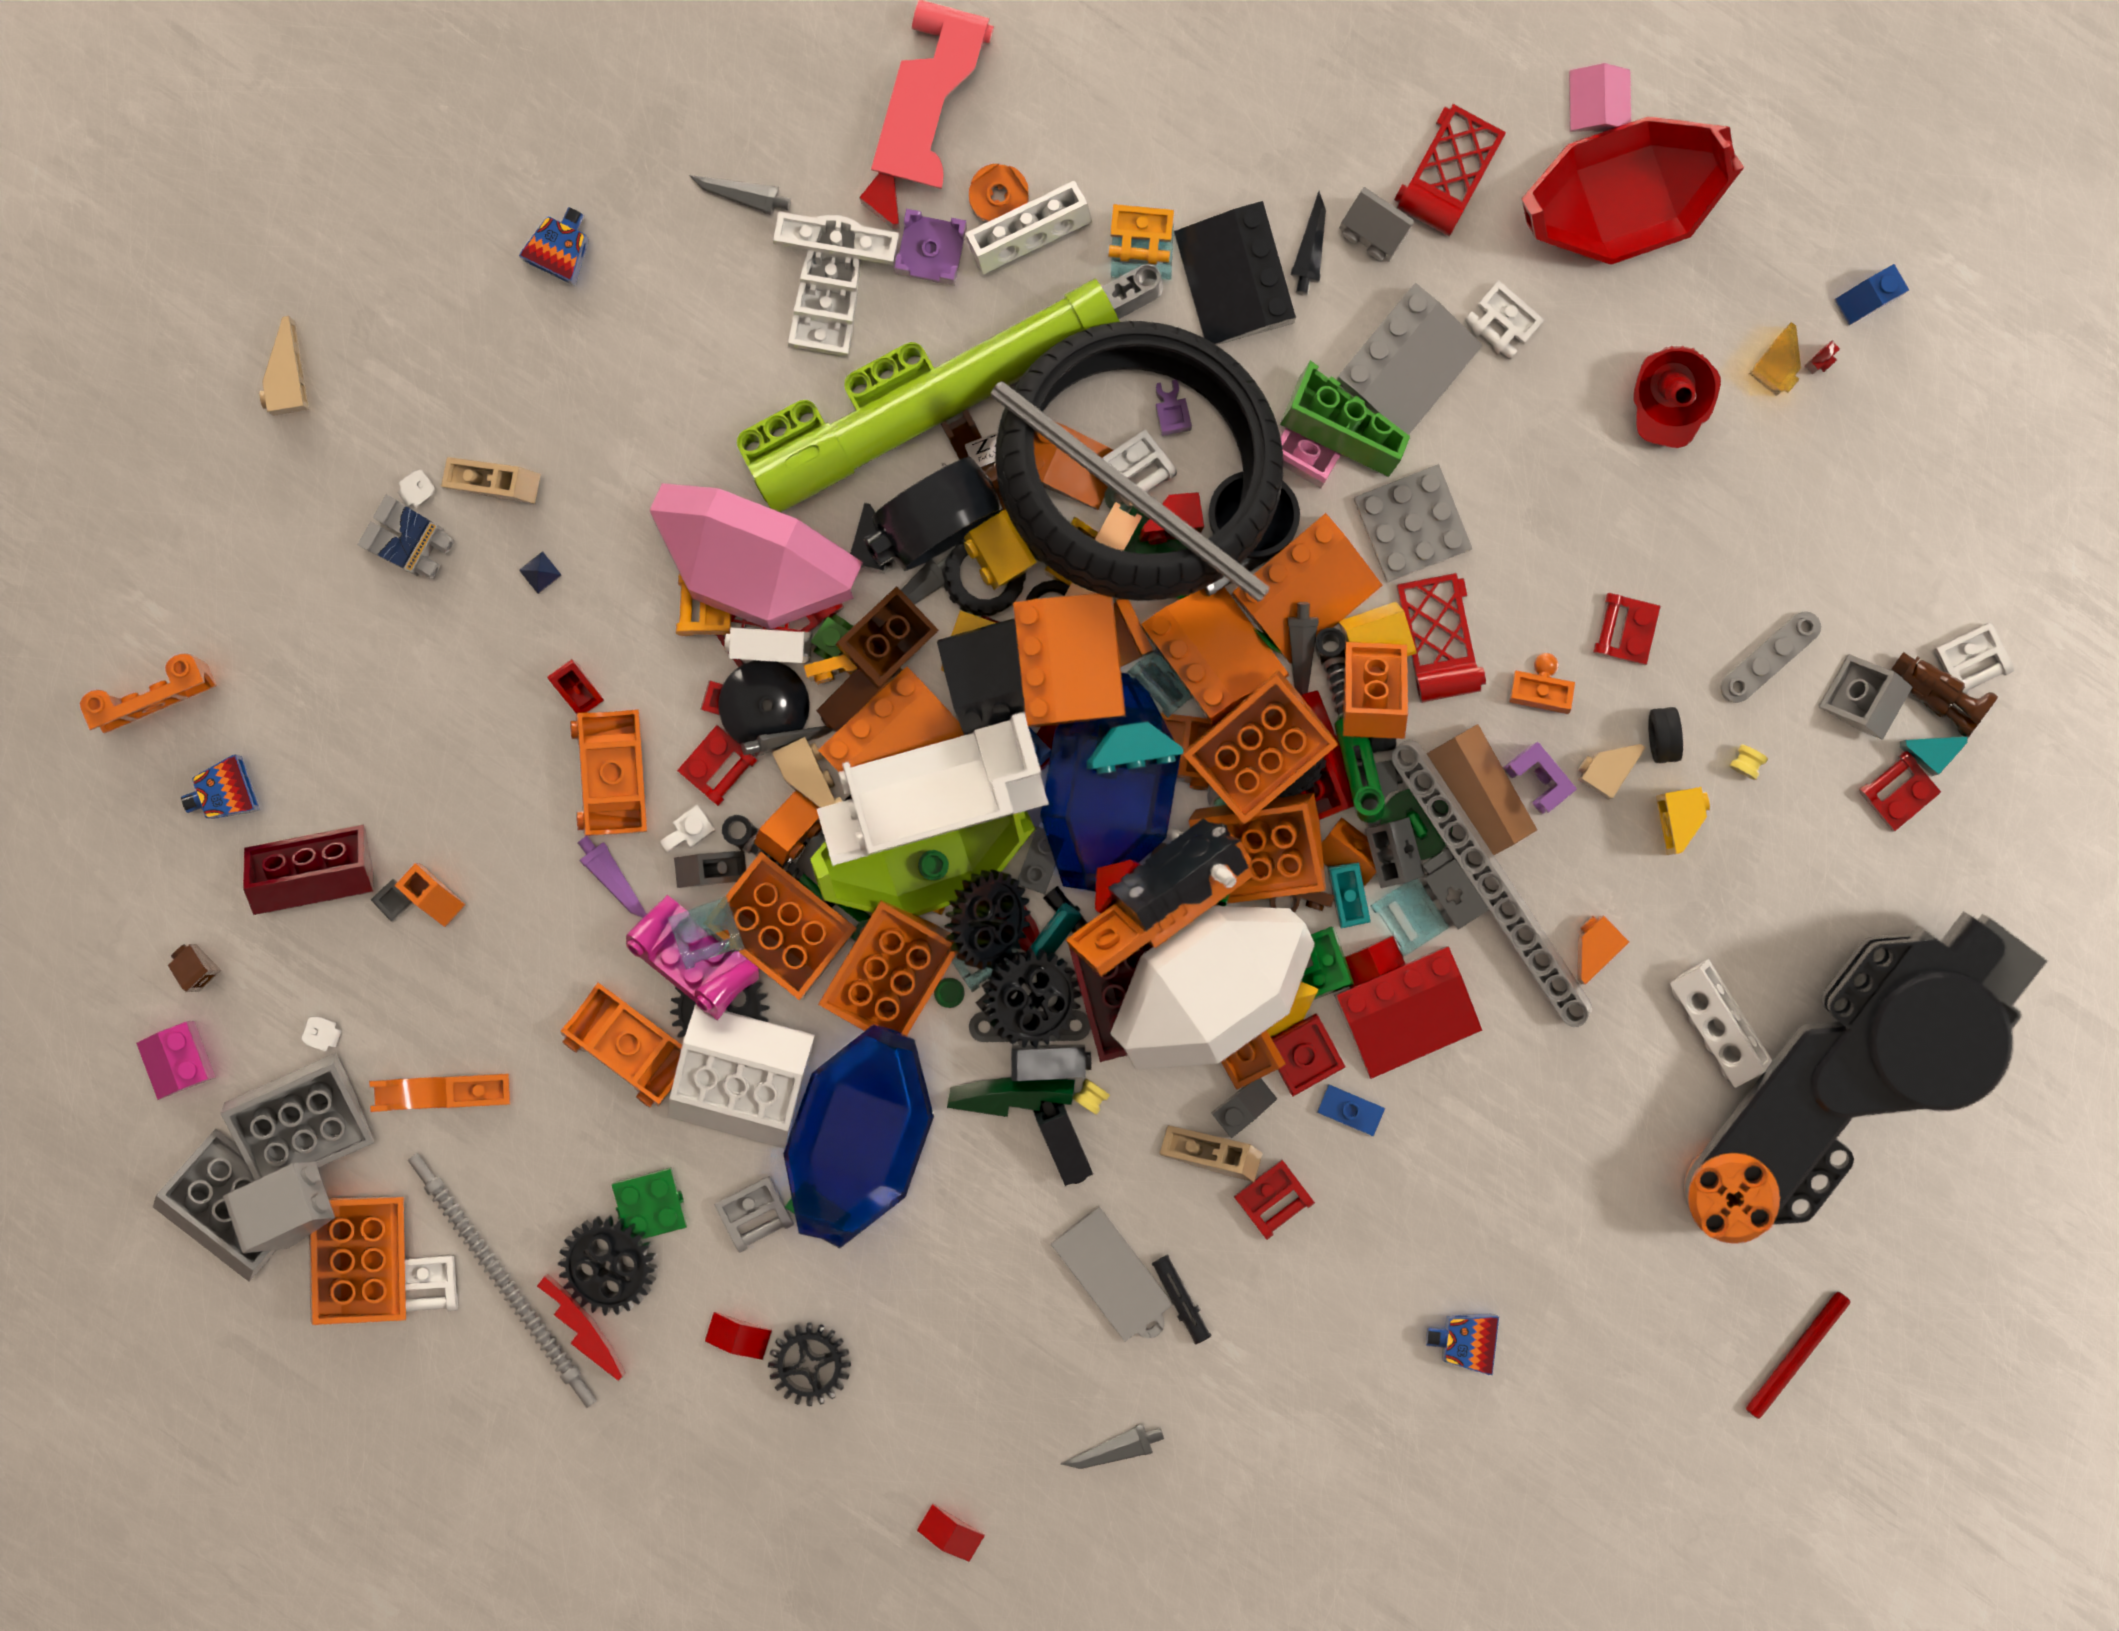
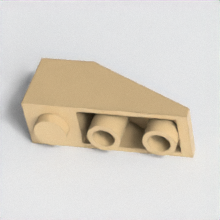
M803 737L772 752L787 784L794 790L799 791L819 808L843 802L841 797L835 798L830 789L835 784L828 769L822 772L818 761L823 758L815 742L809 744L806 737Z

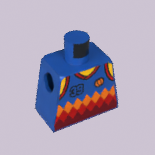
M568 207L561 222L547 216L525 245L519 257L524 262L575 286L589 242L588 237L578 231L585 215Z
M236 754L194 776L192 781L196 791L181 796L183 807L187 813L202 808L205 817L208 819L260 811L243 758Z
M1496 1314L1446 1316L1445 1329L1428 1327L1426 1346L1443 1348L1442 1360L1444 1362L1487 1375H1493L1499 1316Z

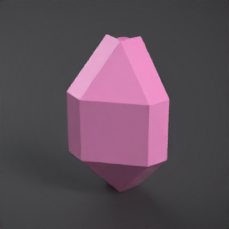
M661 484L650 508V513L692 599L770 630L853 599L851 588L863 562L800 520L719 488Z

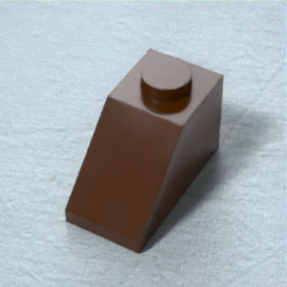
M183 944L171 955L174 960L167 965L185 992H200L222 971L197 944H189L188 946Z

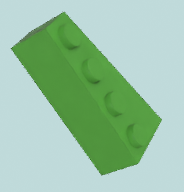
M1310 360L1297 381L1280 425L1389 477L1401 461L1410 436L1379 412L1375 414L1364 405L1365 401L1357 395L1352 397L1340 388V382L1332 376L1327 378L1317 370L1319 366Z

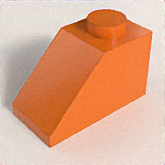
M1592 916L1580 927L1583 933L1578 936L1577 980L1584 985L1629 943L1605 916H1599L1597 919Z

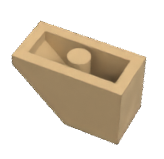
M1638 744L1594 754L1592 758L1587 756L1578 769L1582 773L1578 780L1608 800L1613 799L1646 747Z

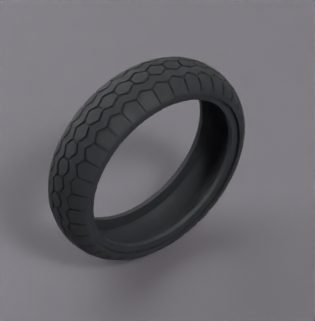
M1124 321L1091 327L1073 334L1047 350L1028 368L1013 390L1042 412L1061 392L1078 381L1098 373L1123 369L1144 370L1166 375L1186 384L1205 397L1222 415L1231 429L1238 445L1243 466V490L1239 509L1231 520L1218 532L1209 537L1208 540L1239 564L1250 555L1268 529L1278 505L1283 480V449L1278 425L1266 397L1251 375L1231 355L1211 341L1175 326L1146 321ZM1006 407L1004 408L997 433L995 455L1000 494L1015 529L1028 547L1048 567L1065 579L1089 591L1113 598L1135 601L1164 600L1187 595L1201 590L1224 577V575L1189 548L1161 554L1126 552L1099 543L1074 527L1055 507L1040 480L1034 455L1035 430Z

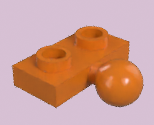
M1543 653L1534 662L1535 671L1539 675L1515 670L1509 702L1569 714L1572 708L1575 682L1552 678L1551 676L1558 670V660L1553 654Z

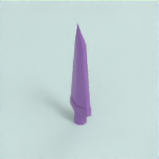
M588 836L581 839L578 844L586 854L579 860L582 865L630 913L642 918L645 917L647 913L610 854L606 844L603 842L595 847Z

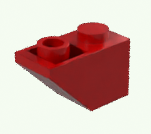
M1199 492L1168 495L1162 505L1201 534L1204 528V520ZM1151 519L1143 526L1139 535L1140 542L1149 541V544L1153 545L1165 543L1168 539H1176Z

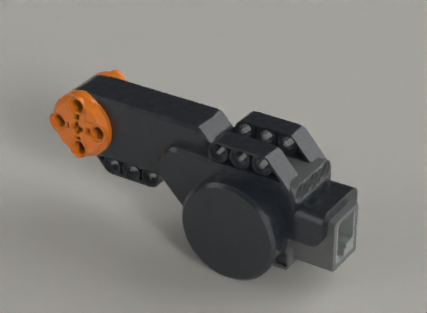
M1964 911L1941 941L1918 925L1911 934L1866 938L1822 994L1821 1001L1824 1008L1838 1022L1811 1023L1799 1027L1702 1153L1692 1160L1685 1176L1684 1194L1692 1217L1699 1228L1707 1236L1718 1241L1737 1244L1758 1238L1768 1231L1772 1225L1807 1222L1814 1217L1854 1164V1157L1850 1149L1837 1139L1853 1117L1923 1109L1952 1111L1968 1107L1986 1097L2000 1083L2011 1060L2013 1051L2012 1029L2021 1019L2022 1015L2013 1005L2048 961L1990 917L1982 914L1977 920ZM1882 948L1881 957L1873 960L1874 953ZM1864 973L1862 981L1854 984L1855 977ZM1845 998L1844 1004L1840 1008H1835L1836 1002L1839 999ZM1838 1150L1846 1152L1847 1156L1843 1164L1834 1165L1831 1163L1830 1157L1832 1153ZM1817 1175H1824L1828 1179L1826 1186L1820 1190L1812 1188V1179ZM1799 1199H1804L1809 1203L1807 1211L1802 1214L1792 1211L1793 1203Z

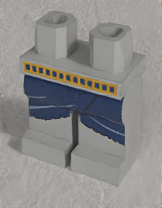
M386 494L373 518L400 533V537L370 521L357 545L416 576L420 574L433 579L439 570L440 564L428 558L433 548H436L447 554L454 540L443 532L444 529Z

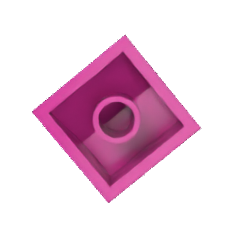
M186 1021L136 1043L157 1100L216 1078L195 1021Z

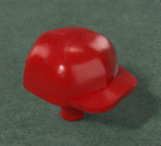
M1670 346L1652 353L1644 359L1633 392V400L1636 405V428L1638 434L1644 440L1666 447H1685L1694 439L1701 424L1709 420L1718 398L1721 377L1717 369L1704 357V354H1699L1694 348Z

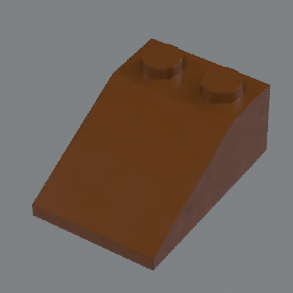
M896 586L835 645L878 689L939 630Z

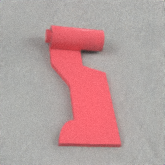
M924 0L918 1L913 17L912 29L939 36L934 58L901 60L871 167L872 171L942 189L944 178L943 166L940 158L930 150L945 98L975 70L984 42L990 44L994 26L989 25L990 18Z

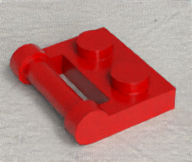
M1607 593L1605 603H1608L1599 643H1595L1593 653L1647 665L1661 606L1618 594ZM1619 607L1627 608L1619 646L1615 648L1610 645Z
M716 725L677 771L719 806L725 800L722 797L749 766L753 767L757 763L758 759L752 754L744 755L741 745L721 727ZM734 752L738 754L741 758L717 786L712 789L707 783Z
M1906 750L1898 756L1899 760L1870 785L1865 784L1859 789L1861 795L1893 832L1941 793L1939 788L1918 765L1915 758ZM1907 769L1912 776L1881 801L1877 794Z
M1282 1159L1255 1179L1254 1182H1251L1234 1195V1198L1266 1240L1274 1235L1273 1231L1303 1208H1310L1315 1204L1314 1200ZM1293 1190L1297 1193L1298 1198L1268 1221L1264 1222L1260 1215Z

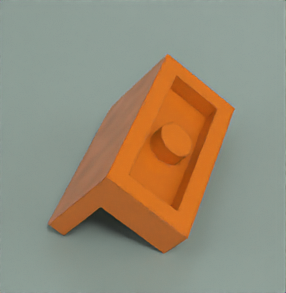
M1117 599L1113 606L1120 667H1123L1152 653L1153 648L1130 601Z
M1341 817L1322 842L1323 863L1330 867L1359 862L1365 887L1376 874L1367 836Z

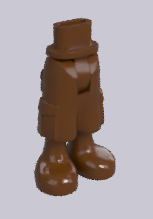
M1903 652L1891 670L1912 686L1911 694L1920 701L1922 700L1939 717L1946 715L1958 727L1959 733L1968 739L1998 699V696L1989 692L1981 698H1973L1963 692L1965 683L1947 672L1944 673L1924 660L1919 661L1920 657L1918 656L1914 659Z

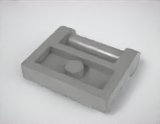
M770 1176L714 1204L739 1253L747 1250V1246L783 1227L788 1229L794 1225ZM775 1208L778 1214L776 1218L741 1235L738 1226Z

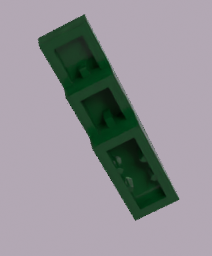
M1011 1077L977 1081L951 1087L947 1108L1008 1117L1009 1107L1039 1111L1041 1101L1072 1105L1075 1080L1012 1081Z

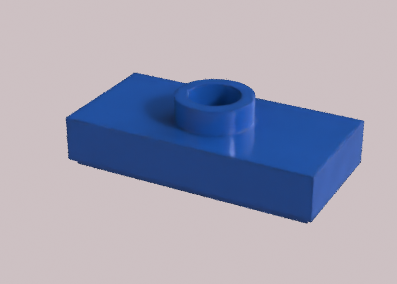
M1328 1084L1317 1113L1374 1136L1385 1108Z

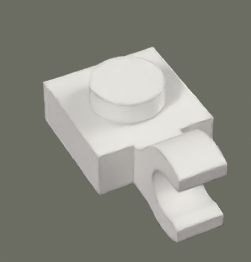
M696 805L673 822L678 830L661 840L660 843L667 852H670L684 841L691 848L714 832L715 829L699 806Z

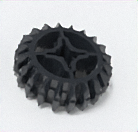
M812 1322L807 1323L806 1332H803L800 1324L794 1326L795 1336L788 1329L785 1330L783 1334L788 1341L785 1342L780 1338H777L775 1344L781 1348V1351L771 1349L770 1351L771 1356L778 1358V1361H770L768 1363L769 1368H778L777 1372H773L770 1375V1379H781V1382L775 1386L777 1391L781 1390L784 1386L788 1388L784 1394L785 1399L790 1398L792 1392L797 1394L795 1398V1404L797 1405L800 1404L802 1396L807 1397V1406H812L814 1396H817L820 1405L824 1404V1393L831 1399L835 1398L836 1394L832 1387L834 1386L838 1390H843L844 1388L843 1383L838 1378L848 1379L850 1376L849 1373L841 1370L851 1366V1361L841 1359V1357L847 1356L850 1353L849 1349L839 1351L838 1347L844 1343L843 1338L833 1342L831 1339L836 1331L831 1329L827 1336L823 1335L822 1333L825 1328L823 1324L819 1325L817 1332H813ZM807 1340L821 1342L831 1352L817 1354L812 1351ZM798 1342L800 1360L791 1366L785 1367V1356L788 1349ZM806 1354L811 1361H819L818 1365L814 1367V1373L810 1372L808 1367L799 1368L806 1361L804 1359ZM834 1361V1374L822 1386L819 1370L821 1367ZM804 1375L813 1389L798 1386L789 1376Z

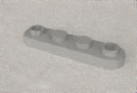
M1801 612L1793 616L1724 677L1721 682L1723 697L1733 703H1739L1748 699L1818 637L1821 631L1819 618L1811 612ZM1803 621H1807L1811 625L1809 632H1804L1801 629ZM1735 681L1743 685L1740 693L1735 692L1733 689Z

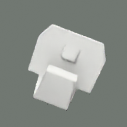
M422 470L413 471L398 482L401 486L398 494L408 507L412 504L417 507L429 498L435 489Z
M318 1016L309 1017L301 1040L308 1046L326 1052L328 1046H337L342 1031L335 1028V1022Z

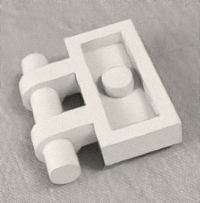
M1498 280L1478 304L1486 312L1482 319L1471 312L1464 321L1473 328L1471 331L1477 336L1481 334L1494 346L1493 350L1498 354L1503 353L1511 360L1518 350L1509 342L1516 337L1524 344L1545 319ZM1493 319L1507 330L1502 337L1489 326Z

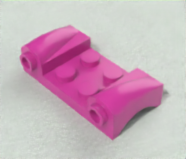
M668 895L626 935V947L633 955L644 960L692 999L702 1011L709 1013L716 1020L723 1015L729 1004L743 989L759 979V968L737 950L731 952L690 919V912Z

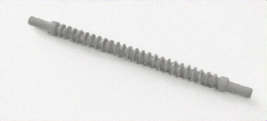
M418 1153L408 1159V1162L424 1182V1190L428 1195L434 1196L433 1202L438 1201V1209H444L443 1216H449L448 1223L453 1222L455 1225L453 1230L458 1229L460 1232L458 1237H464L463 1244H469L468 1250L475 1252L473 1257L480 1259L478 1264L485 1266L484 1272L490 1273L489 1279H494V1286H499L501 1289L499 1293L506 1295L504 1300L511 1302L509 1307L516 1309L514 1314L521 1316L520 1322L526 1323L525 1329L531 1330L530 1336L537 1338L535 1343L542 1345L540 1350L547 1352L545 1357L552 1359L550 1364L557 1366L555 1371L562 1373L560 1378L565 1384H570L583 1404L588 1408L597 1400L579 1377L581 1374L576 1366H571V1359L567 1360L565 1358L567 1353L560 1351L561 1345L555 1344L556 1338L550 1337L551 1331L544 1329L546 1324L539 1322L541 1317L534 1315L536 1310L529 1308L531 1303L524 1301L526 1296H520V1288H514L515 1281H509L510 1274H504L505 1267L500 1268L498 1265L500 1260L495 1261L493 1258L495 1253L490 1254L488 1251L490 1247L483 1245L485 1240L478 1238L480 1233L473 1231L474 1225L468 1224L469 1218L463 1217L464 1211L458 1210L459 1204L452 1202L454 1197L447 1195L449 1190L443 1189L444 1183L440 1177L435 1178Z

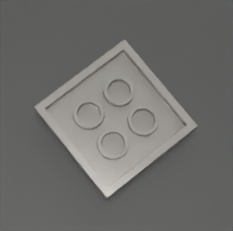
M1439 464L1353 498L1387 583L1473 549Z

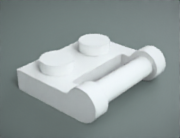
M1143 430L1103 457L1106 462L1128 479L1154 462L1158 470L1136 484L1145 492L1163 480H1170L1177 474L1175 466L1146 430ZM1121 497L1122 501L1127 506H1132V504H1130L1123 497Z
M1992 622L1934 649L1945 672L1965 683L1963 690L1965 694H1968V690L2001 674L2006 676L2014 672L2012 662ZM1995 655L1997 659L1996 664L1962 680L1959 671Z
M454 1255L405 1259V1290L445 1288L446 1295L406 1299V1311L447 1308V1311L458 1310Z

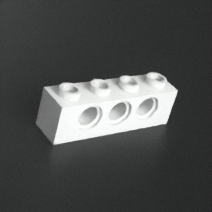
M1074 180L965 234L970 251L984 275L1091 223L1092 220L1088 203Z
M1709 959L1680 974L1670 983L1675 999L1682 1003L1687 1010L1691 1025L1700 1031L1705 1039L1706 1049L1711 1055H1715L1721 1065L1723 1076L1726 1080L1731 1081L1734 1088L1766 1072V1069L1772 1063L1771 1058ZM1698 993L1707 997L1708 1004H1704L1699 1000ZM1714 1019L1721 1021L1725 1030L1718 1029L1714 1024ZM1730 1046L1737 1047L1741 1052V1056L1733 1054Z

